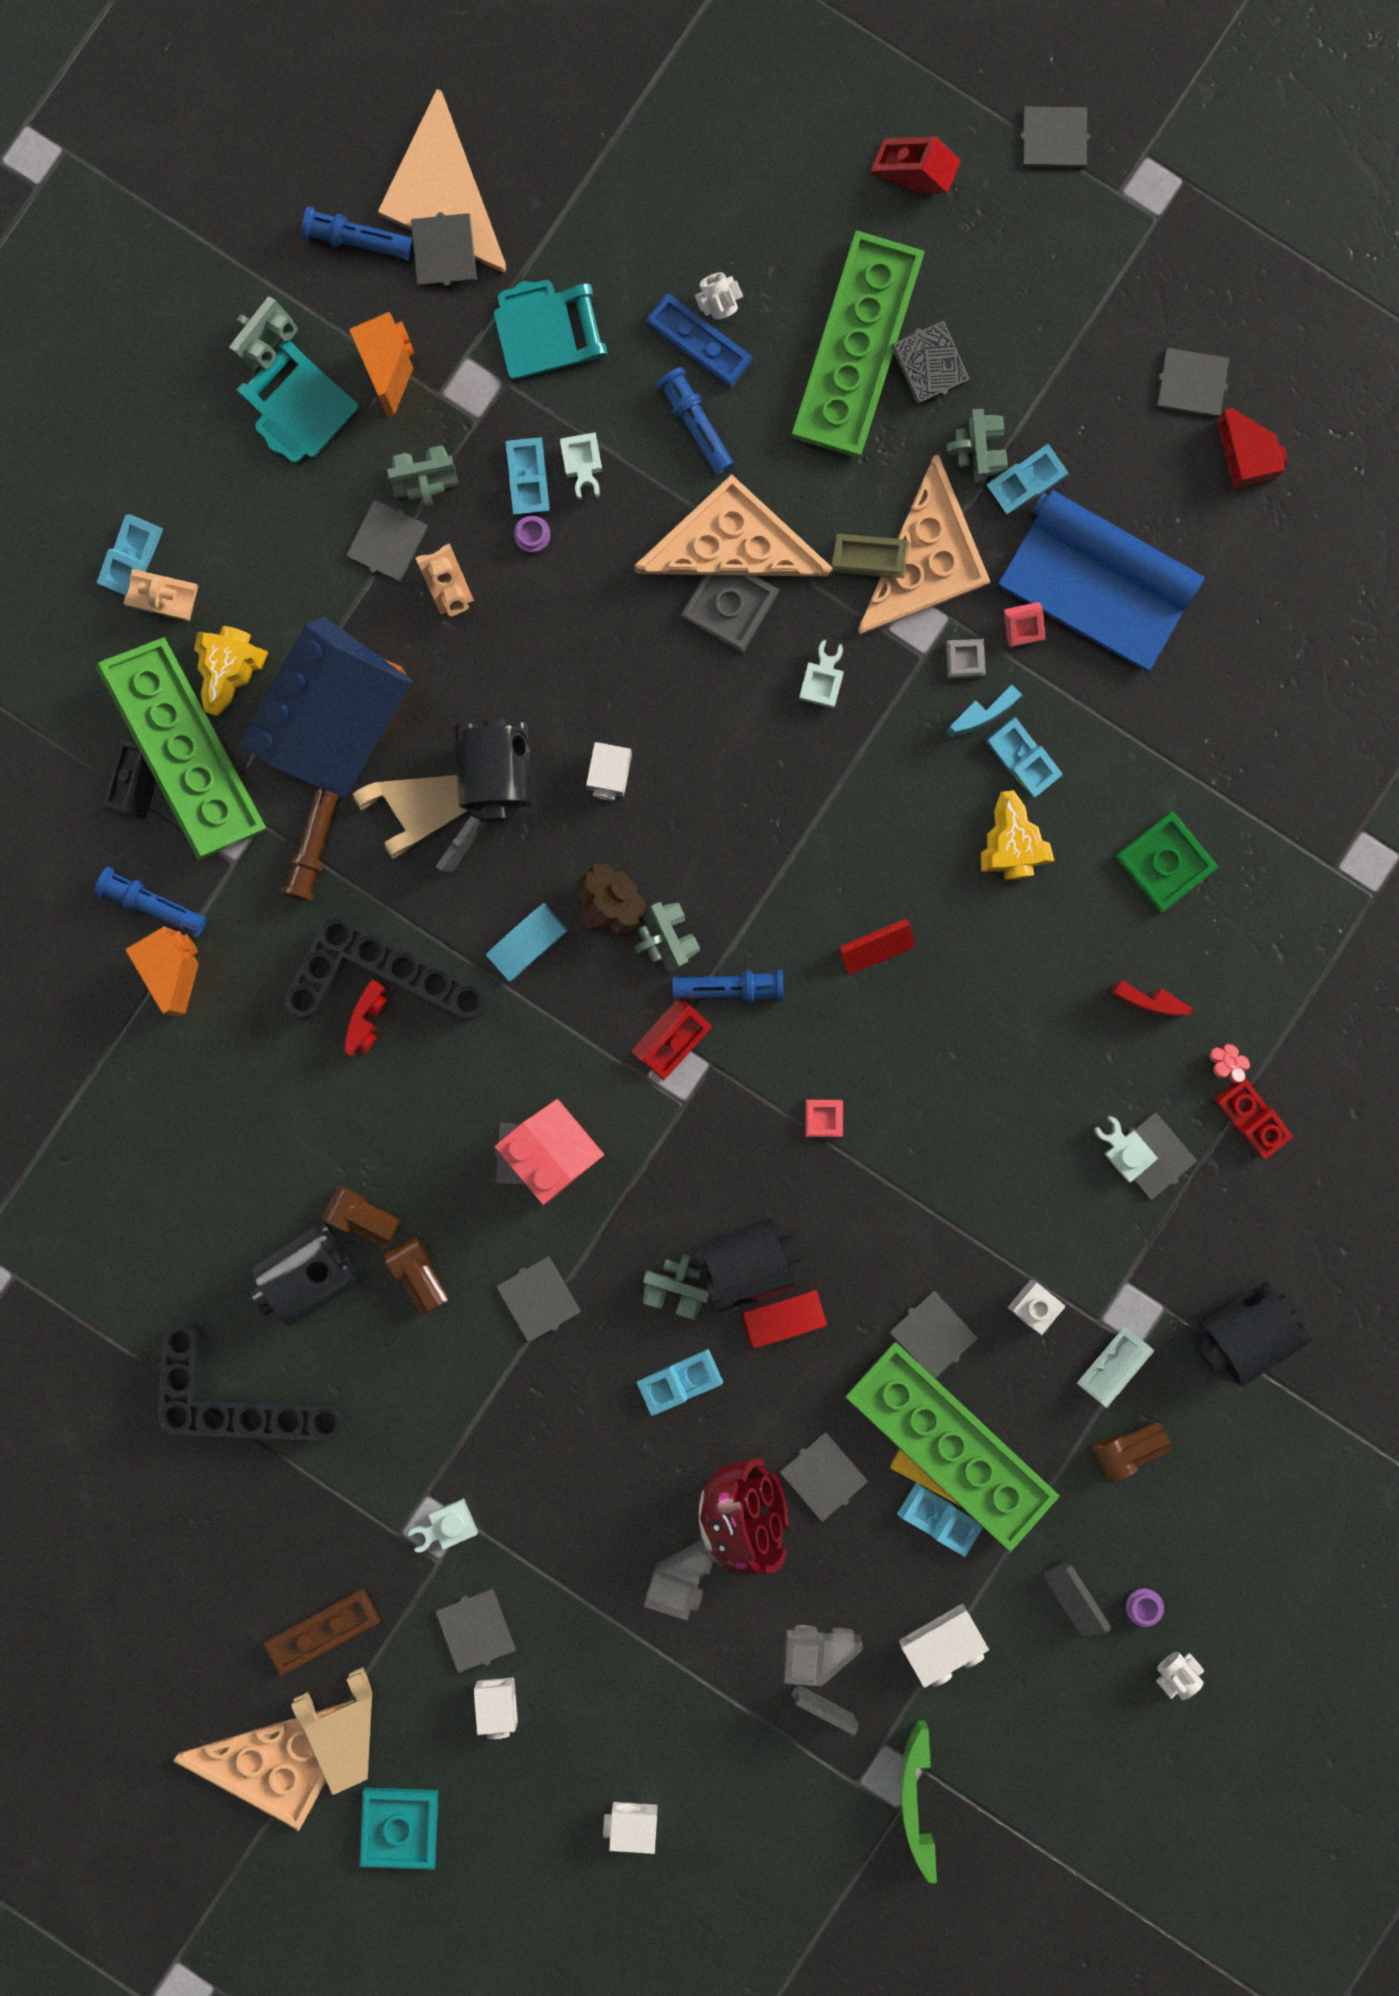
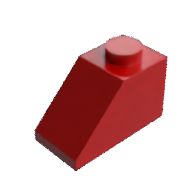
M936 136L884 138L871 172L921 194L948 193L961 160Z
M1233 408L1224 410L1217 422L1234 490L1277 480L1285 470L1287 455L1283 445L1278 444L1276 434Z

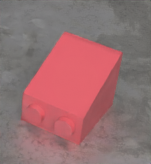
M558 1099L524 1121L494 1146L543 1205L549 1203L605 1155Z

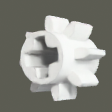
M715 273L704 278L700 282L702 292L695 295L700 310L704 311L705 316L712 314L714 319H723L735 313L738 309L735 300L743 297L738 282L734 281L732 276L726 278L724 273Z
M1174 1652L1166 1657L1157 1668L1162 1676L1156 1682L1170 1699L1177 1694L1181 1700H1186L1197 1693L1203 1685L1199 1675L1204 1672V1669L1190 1653L1183 1658L1179 1652Z

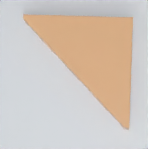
M437 89L378 210L379 216L412 231L411 219L435 217L439 212L444 215L470 213L475 260L505 273L506 264L443 93Z
M939 454L933 456L898 539L908 540L910 544L904 579L880 578L859 626L858 632L860 635L990 584L989 577Z
M731 474L635 565L634 570L638 574L827 577L831 573L832 567Z
M356 1700L316 1711V1715L321 1717ZM297 1718L180 1752L173 1761L298 1831L326 1782L304 1728Z

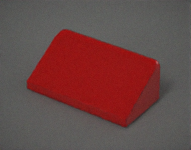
M904 919L842 945L838 953L847 973L854 974L914 947V939L910 923Z
M677 999L632 1049V1053L664 1081L709 1032L712 1026L682 999Z

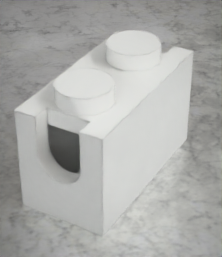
M963 1603L899 1640L902 1650L924 1688L930 1684L933 1687L942 1685L952 1677L951 1672L963 1665L965 1668H970L984 1659L983 1654L989 1651Z

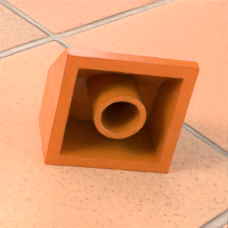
M388 312L349 330L389 418L395 415L412 373L413 367L409 356L414 355L415 352L402 321L395 324L391 313Z
M164 926L125 950L162 1013L181 1017L186 1014L199 965L194 957L198 950L187 934L182 935L180 931Z

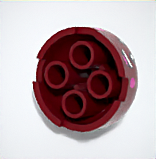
M756 1458L736 1461L722 1466L710 1476L701 1493L699 1526L703 1542L714 1561L728 1572L741 1576L774 1573L781 1568L786 1558L787 1551L781 1547L783 1529H789L787 1504L776 1473L767 1472L764 1468L763 1459ZM769 1507L770 1511L769 1513L759 1514L760 1508Z

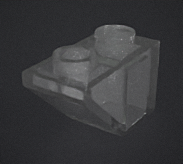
M703 1540L656 1564L644 1607L684 1620L688 1619L690 1610L697 1612L703 1595V1590L698 1589V1584L702 1574L709 1575L714 1560L706 1549Z
M797 1625L795 1626V1631L786 1630L783 1669L784 1683L823 1686L862 1651L863 1643L860 1635H854V1630L846 1628H833L832 1633L817 1632L816 1627Z

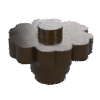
M594 864L577 882V894L582 900L578 915L583 925L592 931H599L600 929L610 927L615 933H629L646 915L645 901L640 895L636 894L638 890L637 885L624 872L617 871L615 873L608 864Z

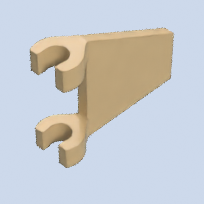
M457 775L374 782L353 793L354 800L361 811L367 809L383 797L403 826L405 832L392 837L384 843L392 859L399 857L419 841L468 812V810L459 807Z
M363 1667L350 1672L347 1678L348 1685L357 1699L356 1701L321 1717H317L308 1692L293 1699L294 1702L291 1704L296 1718L304 1728L332 1795L368 1779L372 1690Z

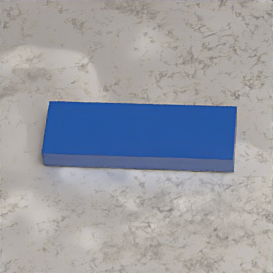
M668 292L645 320L648 327L730 389L753 362L751 355Z

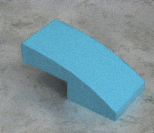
M542 437L506 441L513 514L550 511Z
M1047 444L1019 465L1017 463L988 483L987 486L1006 514L1009 515L1069 476V473L1050 445Z
M131 514L125 515L114 549H108L97 583L126 596L130 585L132 569L146 572L163 528Z
M1011 685L987 710L975 700L950 726L946 733L952 738L986 726L1009 710L1022 694Z
M1011 717L984 739L1008 771L1034 798L1063 775L1043 747L1036 745L1016 717Z
M543 903L499 941L486 956L505 978L511 982L569 930L553 911Z
M709 1349L637 1381L651 1416L684 1403L687 1399L718 1387L723 1383Z
M917 1482L897 1513L902 1519L930 1534L937 1541L964 1557L983 1529L969 1514Z

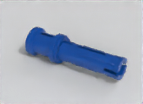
M307 206L301 227L302 239L308 240L312 237L331 242L333 247H342L343 244L395 256L407 261L411 257L413 237L348 222V219L342 214H337L335 217L315 212L314 207Z
M676 368L657 381L656 387L658 390L664 391L673 406L671 412L678 419L682 418L696 444L712 467L714 474L718 476L733 467L735 463L730 458L716 431L701 409L702 398L699 394H694L684 377L686 374L684 368ZM676 386L682 394V397H680L675 389ZM700 427H702L703 431L705 432L706 436L708 437L709 441L714 447V452L712 451L703 434L701 433L699 429Z
M109 866L101 873L94 889L93 895L97 898L104 896L121 904L122 909L127 912L137 910L194 938L199 937L207 920L205 916L146 890L145 885L141 881L135 880L132 882L115 874L114 869Z
M746 970V972L742 973V976L673 977V1000L743 998V1001H747V1003H753L754 999H777L778 1002H784L783 970H777L776 973L753 974L752 970ZM696 987H725V988H696Z

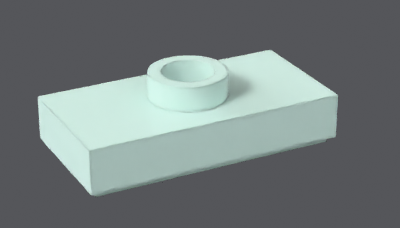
M1123 1327L1077 1384L1107 1408L1154 1350L1127 1328Z

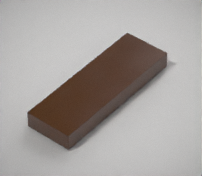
M361 1588L266 1640L263 1645L281 1677L371 1628L381 1620L364 1588Z

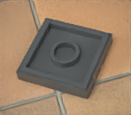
M704 575L680 618L743 654L779 594V589L755 575Z

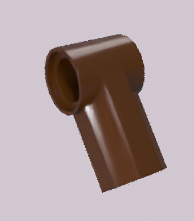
M338 1185L321 1219L348 1233L354 1232L386 1249L394 1238L401 1219L367 1203L368 1199L362 1195Z
M416 1235L383 1254L390 1271L398 1282L403 1283L420 1315L449 1300L447 1293L431 1267L432 1261L426 1248Z
M1158 1420L1124 1436L1119 1434L1106 1438L1092 1447V1451L1107 1483L1127 1478L1138 1470L1137 1467L1173 1451L1171 1442Z

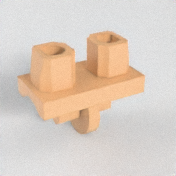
M450 544L443 546L433 554L417 557L418 565L440 614L447 612L449 616H454L468 610L469 606L467 603L474 600Z
M132 569L130 585L124 605L138 610L190 621L198 585Z

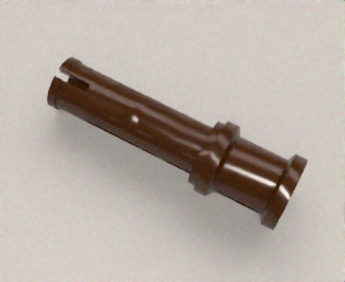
M322 789L315 790V797L298 854H293L289 861L292 868L286 886L281 888L280 892L282 894L307 902L313 901L314 896L311 894L317 873L322 871V862L319 861L335 804L339 797L337 794L326 790L323 793Z

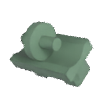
M268 296L251 319L242 314L239 315L236 322L243 329L229 348L249 369L255 371L258 366L269 369L276 360V352L272 349L279 339L283 341L291 340L298 331V328L293 323V319L278 302Z
M983 408L972 409V417L968 420L970 439H967L966 429H957L956 441L946 446L948 455L958 456L959 467L969 466V454H972L974 484L985 483L988 476L1004 473L1008 468L1006 449L987 451L986 440L1003 439V416L984 415Z
M442 445L429 448L426 451L427 461L414 463L412 455L407 453L392 457V468L387 469L395 499L409 497V500L423 497L425 506L429 507L433 506L431 495L444 493L446 488L459 486L452 456L447 455Z
M661 902L651 905L650 909L646 910V915L642 918L646 926L638 929L643 942L634 948L637 954L648 951L653 963L661 959L667 972L670 973L685 965L689 958L700 951V947L692 934L678 939L673 927L685 921V915L680 904L673 903L662 906Z
M683 1254L680 1264L667 1259L665 1261L663 1270L676 1274L675 1278L647 1270L643 1280L646 1283L644 1304L662 1309L667 1291L669 1290L681 1294L676 1314L693 1320L701 1309L702 1303H707L710 1293L706 1288L683 1281L684 1277L698 1281L701 1270L687 1266L690 1256Z

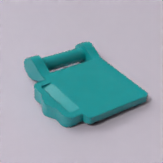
M549 280L536 283L522 281L514 288L504 290L499 294L500 308L494 311V317L508 374L512 380L578 363L599 360L608 356L606 344L600 341L590 300L594 296L590 284L576 285L563 292L555 293L553 284ZM575 302L577 303L587 347L578 351L566 304Z
M282 340L278 344L280 350L276 353V360L269 369L262 368L247 385L242 383L236 389V392L262 415L256 422L255 427L259 434L266 439L270 449L296 464L306 455L314 458L358 411L359 407L357 402L305 357L292 342ZM290 360L294 361L298 365L297 368L264 402L258 394Z

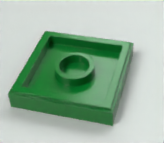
M1173 811L1114 857L1160 914L1218 868V865Z

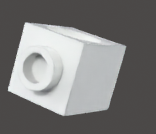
M595 742L586 784L589 791H594L593 797L608 801H614L615 796L624 797L632 757L631 749Z
M1030 1280L1007 1308L1035 1332L1042 1335L1065 1308V1305L1037 1282Z
M514 1678L477 1681L474 1687L477 1735L487 1734L488 1739L508 1737L509 1732H515L518 1723Z
M613 1802L612 1814L604 1815L603 1838H610L609 1851L655 1854L658 1805Z

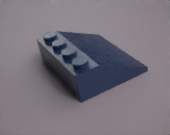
M323 616L304 625L240 744L268 765L345 798L404 699L413 680Z

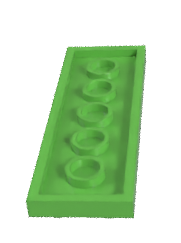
M856 230L796 419L792 438L861 459L894 353L891 345L898 340L925 251Z
M165 637L98 662L97 671L198 861L263 833L266 827Z
M896 1342L890 1345L844 1396L1009 1552L1018 1545L1060 1497Z

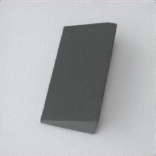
M1068 1560L1060 1561L1043 1573L1045 1580L1082 1636L1103 1634L1111 1630L1110 1624Z

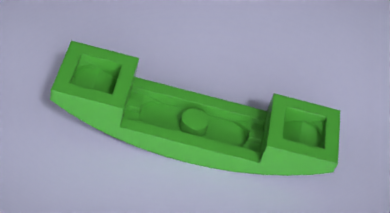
M921 1720L915 1724L903 1754L900 1769L899 1798L903 1825L915 1861L929 1883H937L935 1844L932 1835L919 1834L916 1768H931L929 1729L925 1720Z

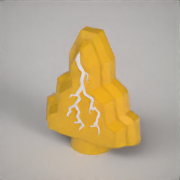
M222 626L219 635L197 632L194 650L199 654L197 669L204 677L201 697L205 713L219 716L232 702L236 688L248 684L253 671L262 669L268 651L249 644L250 634L228 626Z
M1015 791L1001 792L994 809L995 827L987 834V849L981 852V872L1003 871L1005 881L1033 877V867L1054 862L1050 843L1042 841L1039 827L1028 821L1025 805Z

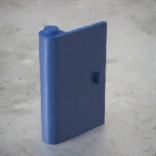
M1053 490L1050 496L1042 493L1032 513L1038 516L997 586L1027 604L1040 602L1043 607V613L1149 673L1182 613L1201 586L1205 576Z

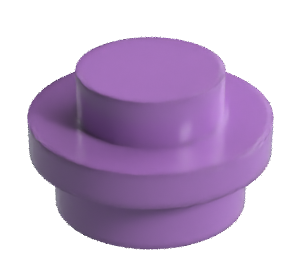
M527 516L521 519L515 527L514 538L517 545L523 551L529 553L539 552L550 541L549 526L540 517Z
M1141 1588L1129 1595L1126 1601V1612L1135 1624L1149 1627L1161 1619L1164 1605L1161 1597L1155 1591Z

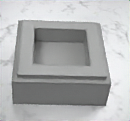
M984 639L949 640L946 642L948 679L985 677Z

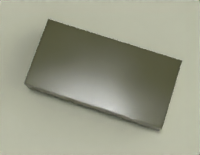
M837 534L831 564L832 571L835 573L904 579L910 544L908 540Z

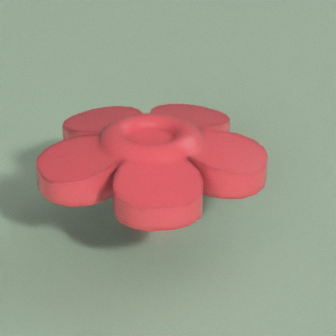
M1226 1044L1223 1049L1214 1048L1210 1052V1059L1217 1063L1213 1068L1214 1073L1222 1079L1229 1075L1230 1080L1234 1083H1240L1245 1079L1244 1072L1250 1068V1063L1245 1056H1238V1049L1231 1044Z

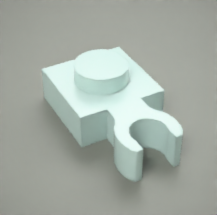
M596 432L560 439L567 478L578 476L575 485L578 500L583 501L581 489L586 485L594 488L595 497L598 498L600 494L599 485L592 476V473L602 472Z
M823 640L818 650L820 664L808 663L799 700L834 709L844 671L833 668L842 656L843 647L839 644L837 654L832 657L827 656L824 653L826 641Z
M1108 1116L1107 1120L1113 1125L1112 1133L1105 1135L1099 1127H1095L1094 1132L1099 1139L1107 1141L1112 1146L1104 1155L1125 1180L1131 1182L1158 1158L1134 1130L1124 1136L1118 1120Z
M463 1498L429 1513L428 1516L432 1524L429 1526L417 1525L409 1531L408 1536L418 1532L424 1534L426 1538L425 1543L416 1546L414 1549L415 1552H422L433 1541L439 1540L442 1549H445L477 1535L478 1530Z

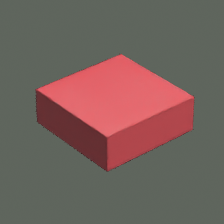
M1040 602L1004 609L1007 642L1010 647L1046 640L1043 607Z
M806 1100L805 1137H843V1100Z

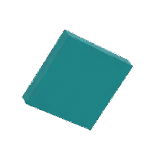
M364 1787L362 1793L359 1867L434 1870L436 1866L439 1790Z

